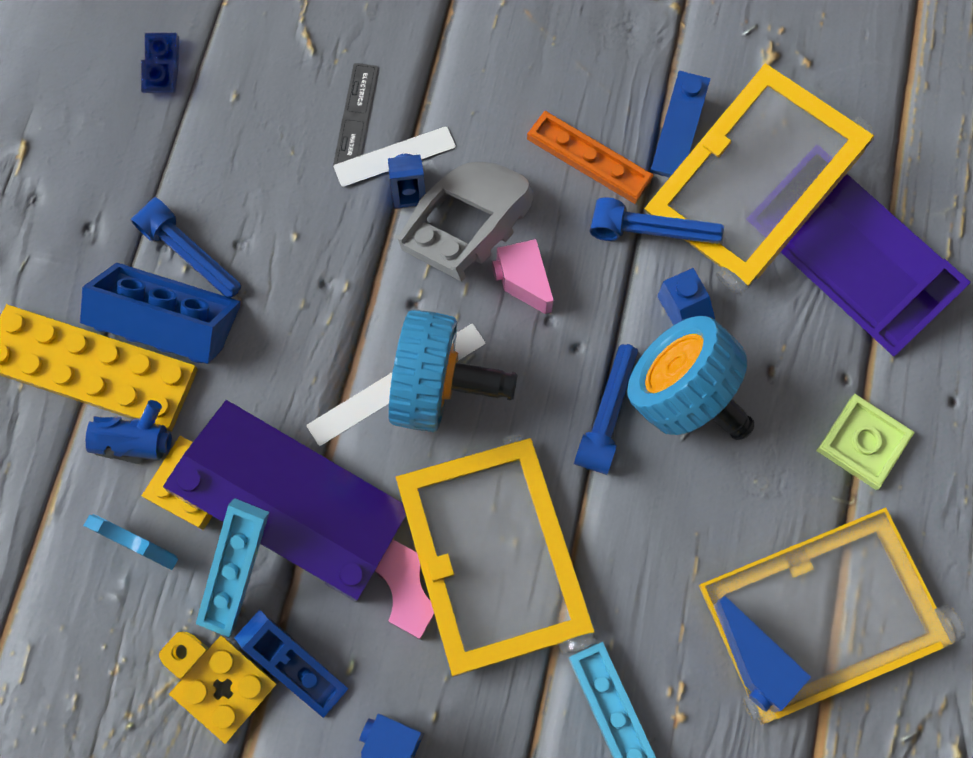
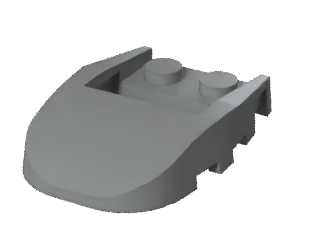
M488 162L463 164L444 176L422 196L398 237L401 249L462 282L466 278L464 270L474 261L482 264L492 255L490 250L501 240L506 242L513 235V225L517 219L525 217L532 205L533 190L523 175L501 165ZM447 194L491 215L469 244L428 224L427 217L434 208L438 209L446 200Z

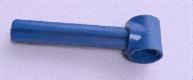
M154 197L130 219L133 225L150 241H164L226 298L230 299L238 294V291L241 289V283L175 226L176 216L160 199Z
M604 197L596 201L590 234L597 239L605 241L617 240L625 231L719 244L723 239L724 226L718 223L627 212V207L623 202L614 198Z
M621 344L618 347L592 431L585 433V435L583 434L574 465L605 475L609 472L617 447L615 441L611 438L638 355V349L633 347V345Z

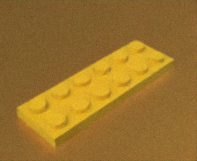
M6 304L0 316V376L130 419L141 418L148 401L154 400L162 405L154 424L165 425L167 431L172 432L198 369L195 365Z

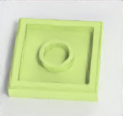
M854 394L816 451L873 489L878 490L915 432Z

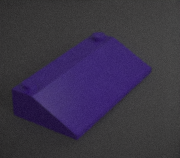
M816 145L746 221L766 238L829 164L832 158ZM848 174L842 178L781 251L786 258L893 357L971 283L946 259L943 260Z
M228 400L224 401L190 445L163 485V488L168 493L197 510H203L224 522L228 505L234 498L268 511L269 515L260 544L323 580L324 584L355 602L359 599L406 516L402 502Z

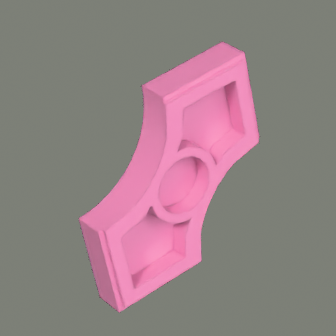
M392 540L375 570L387 582L392 592L393 607L388 622L421 640L434 616L431 601L425 595L421 586V566L417 552Z

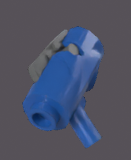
M154 400L148 401L141 418H134L131 421L122 420L121 416H93L94 422L89 421L86 431L85 443L87 452L135 464H140L144 458L160 460L163 454L169 453L172 444V435L167 433L165 425L154 424L162 405Z

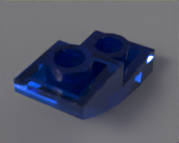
M145 33V60H141V91L143 93H175L179 65V36L177 33Z

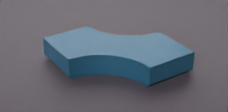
M89 515L83 525L170 570H173L178 561L177 556L97 515Z

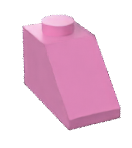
M534 239L498 247L497 258L495 261H492L495 280H502L505 292L544 314L551 313L554 300L537 240Z

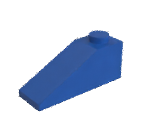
M679 70L650 173L670 178L689 155L711 78Z
M723 596L713 606L744 685L751 691L750 699L765 712L769 709L772 712L782 711L810 680L811 676L726 596Z
M260 609L234 637L246 653L323 718L348 690L338 678Z

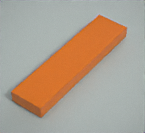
M547 111L542 113L527 133V140L634 204L637 203L653 179L654 175Z

